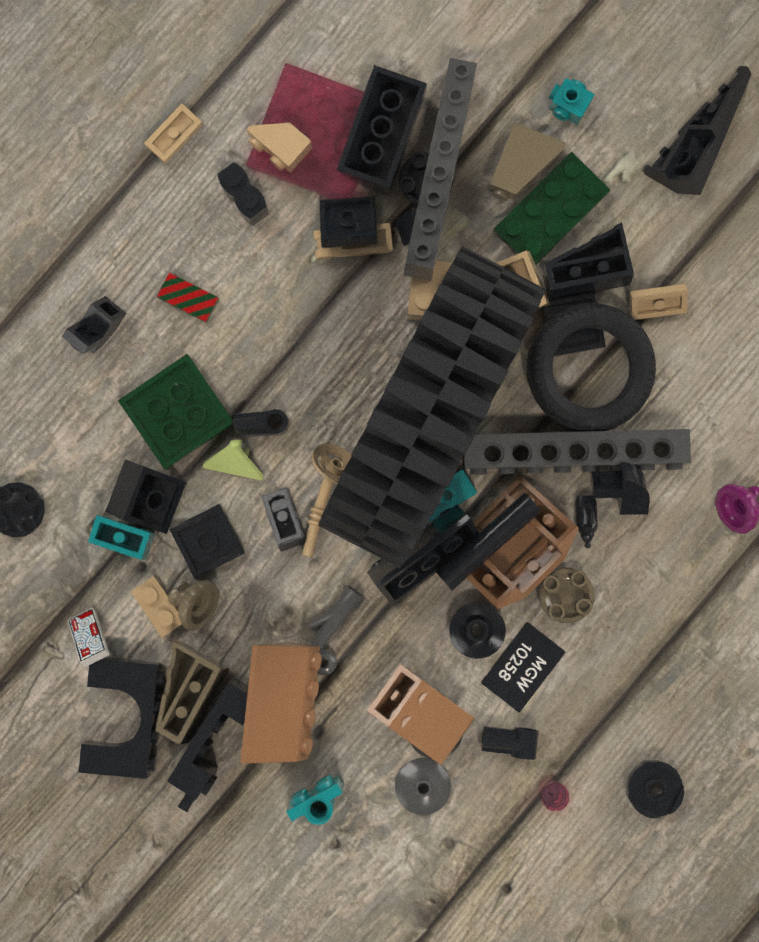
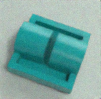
M331 774L316 782L317 785L314 789L307 791L304 788L293 794L286 810L291 822L305 815L310 823L315 825H322L328 822L333 814L335 798L343 794L344 784L340 776L332 778ZM321 801L327 807L319 810L313 806V803Z

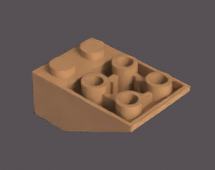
M401 664L367 709L374 717L440 765L444 763L475 719Z

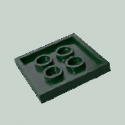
M185 354L118 400L164 470L169 469L234 424L233 419L188 354Z

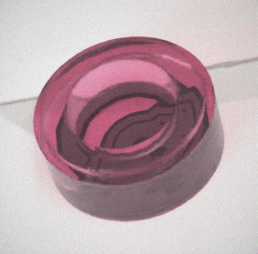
M552 781L542 787L540 798L547 809L560 811L569 802V792L562 783Z

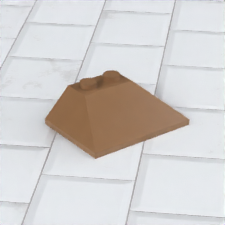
M521 475L473 522L478 532L482 531L523 493H526L542 511L467 577L497 609L526 598L566 558L579 529Z

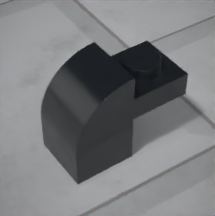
M104 296L93 302L82 320L68 327L62 337L83 355L89 351L95 353L117 330L127 313L108 297Z
M620 462L619 471H591L590 482L593 498H617L620 515H648L650 496L646 478L641 469L633 464Z

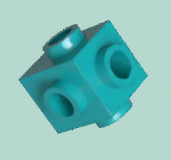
M565 78L562 85L556 83L548 98L552 102L549 110L553 111L552 114L557 119L564 122L568 120L578 126L595 94L587 90L586 86L579 80Z

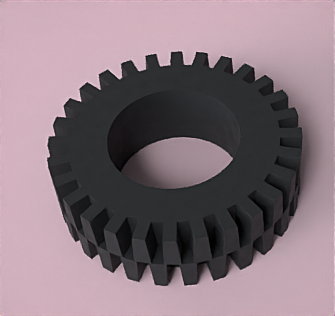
M464 246L461 247L438 287L428 309L425 311L413 338L407 345L394 374L391 376L378 405L374 409L362 436L357 442L351 458L327 503L318 526L399 568L404 564L417 540L422 535L431 515L435 512L446 487L452 481L463 455L468 451L480 423L484 420L496 392L502 385L508 373L507 370L517 355L522 340L540 306L545 288Z

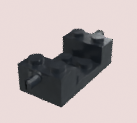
M233 678L227 684L167 780L168 783L186 793L180 804H178V807L185 812L189 811V808L201 793L205 796L218 778L214 774L218 767L203 758L214 742L210 736L213 732L218 734L229 717L242 726L245 722L248 686L236 678Z

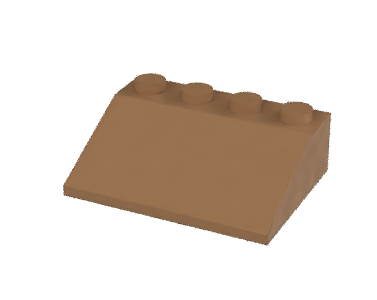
M293 642L253 645L240 763L298 762L309 758L313 748L311 729L316 719L314 700L319 690L317 672L322 662V657L319 653L320 646Z

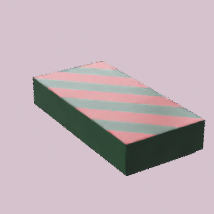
M171 273L166 277L157 295L158 299L205 323L208 322L219 301V297Z

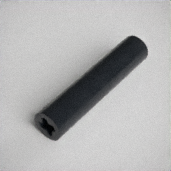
M523 493L435 572L451 590H454L542 511L526 493Z

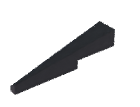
M739 66L737 69L738 75L728 85L723 84L718 89L720 94L711 103L706 102L678 131L679 137L669 148L664 146L659 151L660 157L652 166L646 165L643 172L646 176L677 194L701 195L752 75L748 66Z

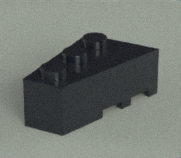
M622 222L604 234L591 238V241L580 247H575L545 263L543 279L549 301L630 286L634 271Z

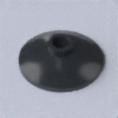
M472 602L462 606L455 612L450 622L449 634L454 647L461 654L469 658L481 659L491 656L502 646L506 627L503 617L493 606L482 602ZM476 624L482 627V632L479 635L472 633V627Z

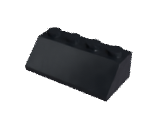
M374 65L336 171L365 188L390 196L426 96L427 83Z
M456 504L452 508L445 509L433 523L426 525L412 552L400 568L383 559H379L367 573L380 592L393 606L433 576L436 570L479 532L467 513Z

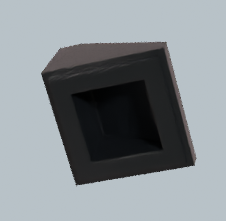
M415 208L409 210L396 220L403 245L410 244L417 211Z

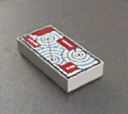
M93 608L68 620L80 663L84 667L110 655L97 612Z

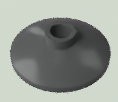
M417 758L406 763L398 772L395 781V792L399 802L406 810L418 815H428L437 812L446 804L451 793V781L446 769L435 760ZM421 783H426L429 789L427 792L421 793L418 790V786Z

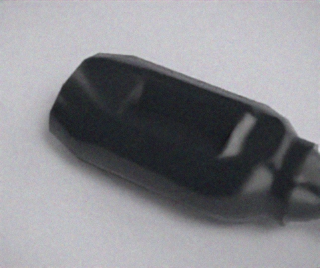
M593 495L577 496L575 501L576 526L579 528L580 537L585 542L584 547L591 548L590 542L598 527L596 498H593Z

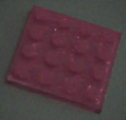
M285 63L262 125L291 123L311 140L312 149L290 173L285 168L281 171L269 160L271 156L264 150L260 153L255 148H252L246 164L247 168L330 199L353 198L358 183L339 173L336 169L364 92Z

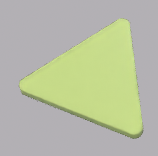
M231 440L227 447L203 463V468L256 480L263 479V474L248 458L249 448H241L242 440Z

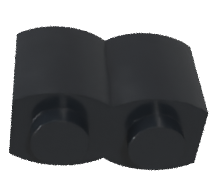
M233 162L217 174L225 195L236 204L240 215L247 223L255 225L269 215L263 195L257 188L251 185L248 175L241 166Z

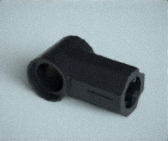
M279 409L233 414L235 438L281 436L290 427L289 418ZM276 415L284 418V425L279 430H273L269 426L270 419Z
M484 726L481 751L511 754V757L535 760L539 731L522 727L507 729Z

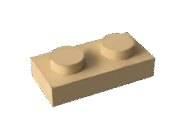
M181 103L144 144L164 164H167L203 126V123Z
M686 284L630 291V316L637 320L687 313L688 289Z
M152 576L131 591L162 638L182 625L178 615V608L169 603L168 593L156 576Z

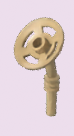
M321 444L312 453V462L324 478L314 507L310 508L312 513L308 516L311 519L307 520L309 528L302 556L313 558L320 530L318 524L325 510L334 483L338 484L342 472L351 458V453L336 445ZM327 454L335 455L341 458L342 460L338 458H328Z

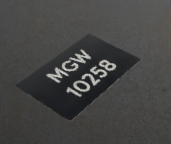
M527 622L482 680L481 684L517 712H521L563 657L565 651Z

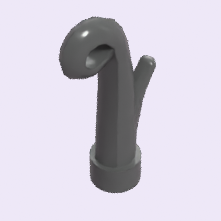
M348 585L334 606L308 625L309 628L322 625L312 645L320 646L319 653L321 657L328 659L329 664L327 667L320 666L317 672L319 675H328L335 670L337 665L335 656L331 652L323 650V648L356 608L358 609L365 600L361 593Z

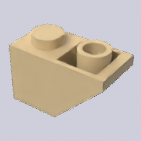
M291 123L250 125L246 129L250 138L248 140L250 145L260 153L262 150L271 156L269 159L271 163L281 171L285 168L291 173L312 149L311 140Z

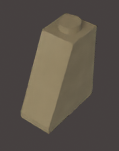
M514 123L488 191L493 192L492 195L497 199L503 201L511 199L514 201L562 155L566 143Z

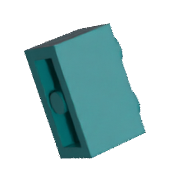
M96 515L88 543L140 560H147L156 533L105 516Z

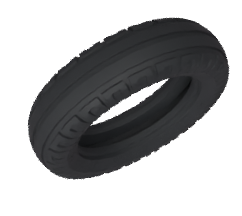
M599 303L574 305L552 316L535 335L527 358L528 383L539 407L556 423L580 432L607 431L630 420L640 411L649 398L656 375L654 350L644 329L635 319L622 310ZM585 328L600 329L613 335L624 347L629 360V376L622 392L610 403L596 408L582 407L569 401L558 389L553 376V359L557 348L568 335Z

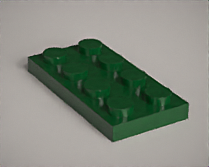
M571 151L493 229V232L515 254L526 250L529 251L536 266L611 190Z

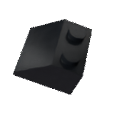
M125 459L105 512L123 520L167 534L186 482Z

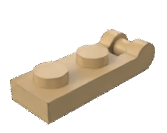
M390 223L377 224L378 244L322 248L321 231H313L314 241H317V250H315L316 260L393 253Z

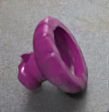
M732 483L724 485L718 490L715 497L716 510L720 520L731 531L746 534L757 526L759 522V502H757L756 498L759 495V487L751 486L746 489L744 486Z

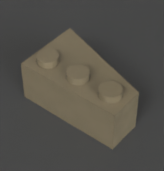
M173 641L169 668H167V682L161 699L156 731L182 745L189 743L229 668L182 641Z

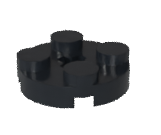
M645 760L636 766L628 776L626 783L627 798L632 806L643 816L654 819L674 813L681 805L684 798L682 779L678 771L668 763L660 760ZM656 781L660 782L661 794L655 793L654 796H650L648 786Z

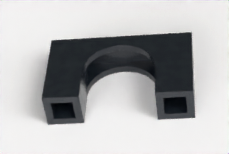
M105 657L89 665L87 687L115 689L129 694L136 701L140 709L141 722L136 735L129 741L123 743L85 741L82 743L78 773L147 779L151 775V771L155 772L157 755L153 754L154 743L159 741L160 733L156 731V716L159 715L162 699L158 698L159 686L163 687L165 682V670L161 669L162 663Z

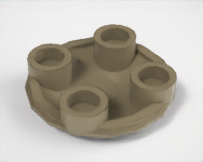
M560 568L551 572L543 580L539 589V601L543 611L551 619L560 623H574L582 620L592 611L594 589L584 572L573 568Z

